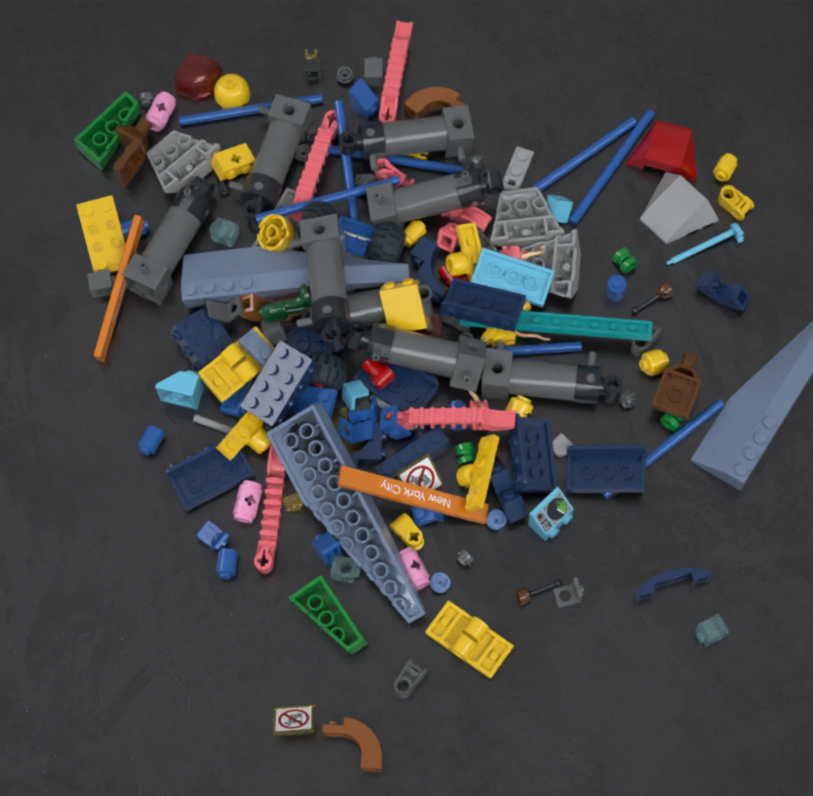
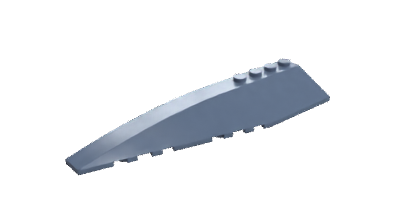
M248 247L184 255L181 293L182 302L186 308L207 306L206 301L208 300L227 304L236 295L243 296L251 293L265 299L289 297L299 294L300 285L305 283L310 291L306 252L292 250L272 252L262 247ZM343 257L346 290L380 287L387 282L402 283V280L410 278L408 264Z
M813 321L729 398L690 461L740 491L742 490L813 375Z
M313 404L267 432L266 434L301 501L326 526V530L339 541L340 546L355 563L362 567L369 579L376 583L383 595L390 599L392 605L408 623L427 614L396 544L371 495L337 486L339 470L342 465L354 469L357 468L323 405ZM301 422H307L301 425L299 429L300 435L288 433L290 428L296 423L299 426ZM308 426L312 429V434L309 437L304 435ZM322 432L321 439L325 438V440L312 441L308 447L309 452L306 450H297L296 452L292 450V448L299 446L300 436L304 439H311ZM291 435L296 438L294 446H291V439L290 444H288V438ZM317 443L321 446L319 453L315 451Z

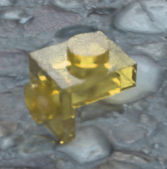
M298 493L282 499L286 511H296L304 505Z

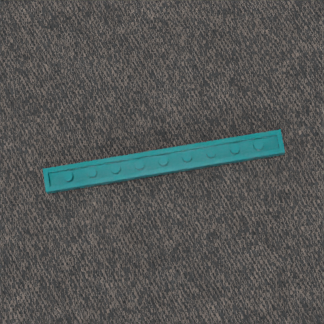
M522 311L516 330L651 341L652 321ZM460 319V326L496 328Z

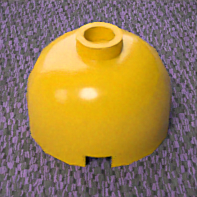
M226 74L220 77L215 84V101L223 109L241 107L249 102V85L243 77L237 74Z
M270 214L259 224L258 228H260V231L257 234V239L263 249L272 252L286 250L290 247L289 242L295 238L293 224L284 216Z

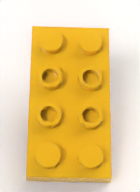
M113 196L77 204L94 272L110 270L111 273L117 272L126 244Z
M254 327L253 329L274 350L275 348L260 332V330L257 327ZM237 341L228 346L217 358L200 370L197 375H199L219 401L223 403L257 376L263 368Z
M449 600L425 631L426 635L490 680L514 648V645L489 629L488 625L481 619L470 616Z

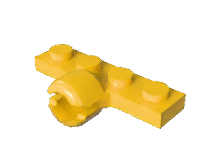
M475 222L456 226L461 252L451 253L446 257L448 273L452 276L465 274L468 276L469 282L472 280L482 251Z
M247 411L216 449L230 461L245 444L249 445L256 453H263L271 445L266 434L267 431L263 428L264 421Z
M494 434L481 437L475 462L461 466L456 474L459 485L469 488L465 509L470 512L483 509L500 438Z

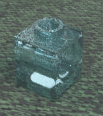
M217 217L215 223L211 224L209 233L211 234L212 241L233 248L240 230L238 224Z
M334 555L330 572L331 580L355 583V578L360 576L361 567L352 558ZM348 566L351 568V571L349 573H342L341 569Z
M717 614L698 624L695 634L700 643L703 642L705 646H708L727 636L729 630L720 615Z

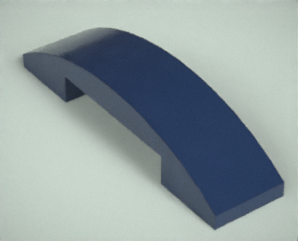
M679 568L661 573L644 583L636 591L634 600L636 602L653 597L656 587L689 578L691 585L711 580L712 571L702 568Z

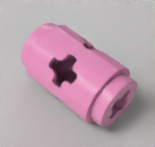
M160 92L156 95L152 106L145 116V119L153 126L151 130L156 132L161 131L165 127L169 116L176 106V99L167 92Z
M248 480L243 481L239 486L233 510V519L244 523L253 522V519L256 518L262 494L261 484Z
M412 547L400 551L401 558L416 590L418 591L430 584V576L417 551L413 550Z

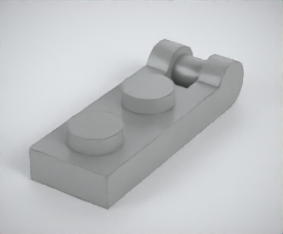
M516 147L503 179L504 191L521 188L534 156L533 151Z

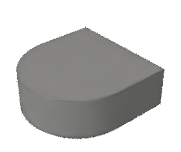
M561 433L552 442L553 453L557 457H565L568 455L567 447L573 444Z

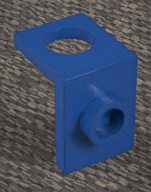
M372 396L370 409L348 412L352 425L368 420L378 423L380 407L376 396Z
M397 405L381 410V431L395 439L411 436V431L397 424ZM392 411V418L386 421L387 413Z
M343 417L339 418L338 435L349 443L354 444L373 438V420L352 425ZM344 425L347 427L348 430L347 435L345 434L343 429Z

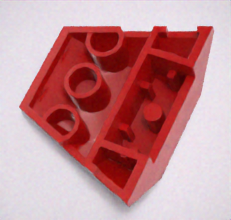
M657 120L625 164L642 169L644 166L680 174L686 180L697 182L693 129Z

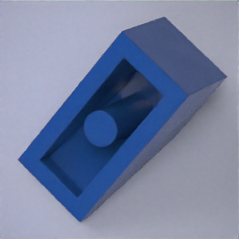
M360 78L349 90L350 105L352 110L368 120L379 111V102L365 81Z
M329 532L318 534L313 539V542H311L313 549L325 566H328L342 556L340 544Z

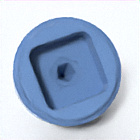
M499 509L492 510L486 516L487 525L494 530L501 529L507 521L504 512Z
M441 572L435 573L430 579V586L437 593L446 592L451 584L450 578Z

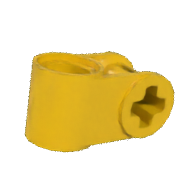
M727 185L721 189L718 203L736 219L743 220L747 211L754 208L753 201L733 186ZM724 195H729L731 198H725Z
M405 512L389 524L393 532L402 539L408 548L412 547L413 550L418 551L424 546L422 532Z

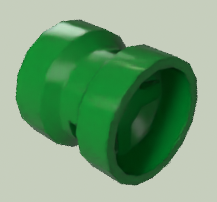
M627 247L620 249L612 257L614 262L620 265L623 273H628L638 264V260L630 255L631 252Z
M668 413L664 414L660 419L661 423L672 431H676L679 423L685 420Z
M472 442L462 443L455 447V452L459 456V467L475 462L477 456L474 455L475 448Z

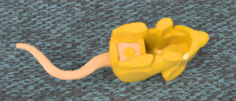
M487 328L480 340L486 341V345L492 343V347H497L498 342H504L505 346L514 345L516 335L520 337H536L542 340H550V338H544L538 334H525L517 330L512 332Z

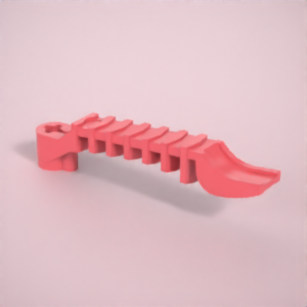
M397 21L381 98L379 121L381 122L395 121L397 117L398 96H400L401 79H403L404 64H406L408 56L407 49L410 46L413 22Z
M330 110L325 114L322 124L317 130V136H315L314 144L311 146L312 150L308 154V161L305 163V169L302 171L301 179H299V186L296 189L293 204L314 198V193L317 191L316 183H319V174H322V165H325V157L329 154L328 148H331V140H334L338 133L335 110ZM304 211L288 216V219L299 222Z
M380 158L377 160L379 169L374 172L378 180L398 175L400 185H396L394 188L415 183L414 179L408 181L406 175L391 165L387 159ZM475 206L441 213V216H446L458 224L475 222L477 229H480L482 232H485L486 227L492 220L491 216Z
M473 406V408L431 407L430 409H424V407L413 409V407H410L409 410L398 412L397 424L408 430H413L415 425H420V428L424 429L425 425L435 428V425L441 424V428H445L446 424H451L452 428H455L456 424H462V428L466 429L467 424H472L473 429L477 430L478 425L481 424L483 429L489 431L509 430L515 428L516 410L498 411L486 407L477 408L476 406ZM393 412L387 413L386 421L392 418Z
M272 444L270 445L267 476L269 478H266L267 489H265V509L262 511L264 517L261 520V540L258 541L254 559L257 570L263 574L271 572L274 567L278 528H280V511L284 495L283 487H285L284 479L286 478V470ZM266 557L268 563H266L265 566L262 567L260 563H262L264 558Z

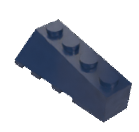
M425 425L424 429H421L419 426L390 458L374 467L375 474L401 481L400 474L424 459L429 458L431 461L450 449V440L439 425H435V428Z

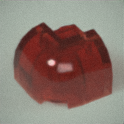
M188 53L183 64H179L174 82L176 93L198 100L201 97L213 94L216 82L223 76V70L215 60L206 55L200 57Z

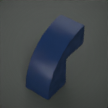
M703 271L695 285L712 300L736 310L743 311L751 297V294L742 284L725 283L715 271Z

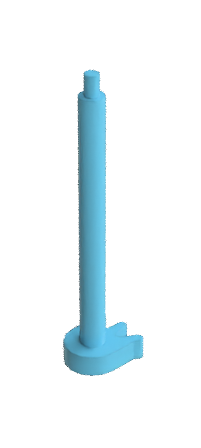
M735 222L730 225V230L672 257L666 263L667 265L675 264L733 235L737 242L740 243L744 241V233Z

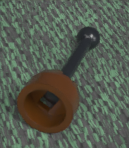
M664 282L658 287L655 296L638 307H633L631 312L638 314L640 309L658 297L669 298L674 294L673 290L667 282Z
M556 579L554 583L533 591H529L526 588L518 589L515 591L517 601L520 605H524L531 600V595L555 586L560 587L562 581Z

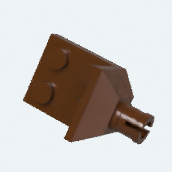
M140 118L135 127L127 125L115 129L120 145L124 148V154L115 161L113 169L119 185L126 188L147 158L146 134L153 126L145 118Z
M688 352L684 353L681 364L676 363L665 367L651 404V408L687 421L702 383L699 373L694 369L698 357L693 354L689 362L691 353Z

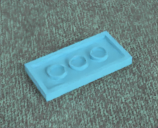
M483 248L471 282L526 295L527 303L543 307L555 271Z

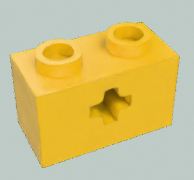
M244 143L214 153L210 164L220 181L225 179L231 180L237 175L250 173L255 158L247 144Z

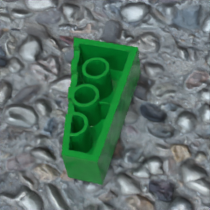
M125 91L74 139L76 148L101 171L104 170L120 145L115 129L120 126L133 125L141 112L139 102Z
M322 575L288 597L351 655L368 644Z

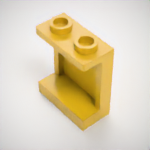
M408 278L402 280V283L387 282L383 284L379 293L388 325L409 331L428 327V316H425L418 279Z

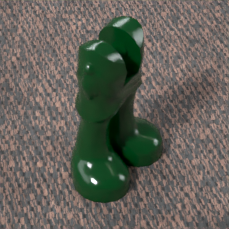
M306 283L300 285L297 297L261 306L259 313L266 323L279 319L287 320L289 314L303 313L305 309L310 308L311 294Z

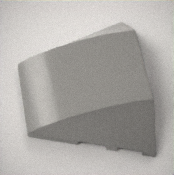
M173 130L146 154L164 192L178 193L180 188L190 189L191 183L196 176L204 178L213 170L210 163L214 153L219 152L220 145L216 143L214 145L209 144L203 139L196 140L190 135Z
M665 172L640 217V221L665 244L687 236L688 233L697 229L701 230L706 225L719 222L709 201L681 175Z
M538 187L508 190L500 193L490 243L499 247L519 246L521 249L540 241L546 242L555 239V236H562L564 234V230L559 226L555 215L551 213Z
M575 229L569 234L557 235L555 239L546 242L540 241L521 248V250L528 251L529 253L541 251V246H545L543 254L528 257L527 262L555 271L548 292L572 299L578 290L581 253L578 230Z

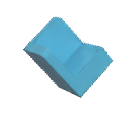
M548 195L546 202L551 213L555 215L556 221L567 223L573 202L563 196Z
M361 380L344 383L342 387V400L350 411H354L355 399L369 395L368 389Z

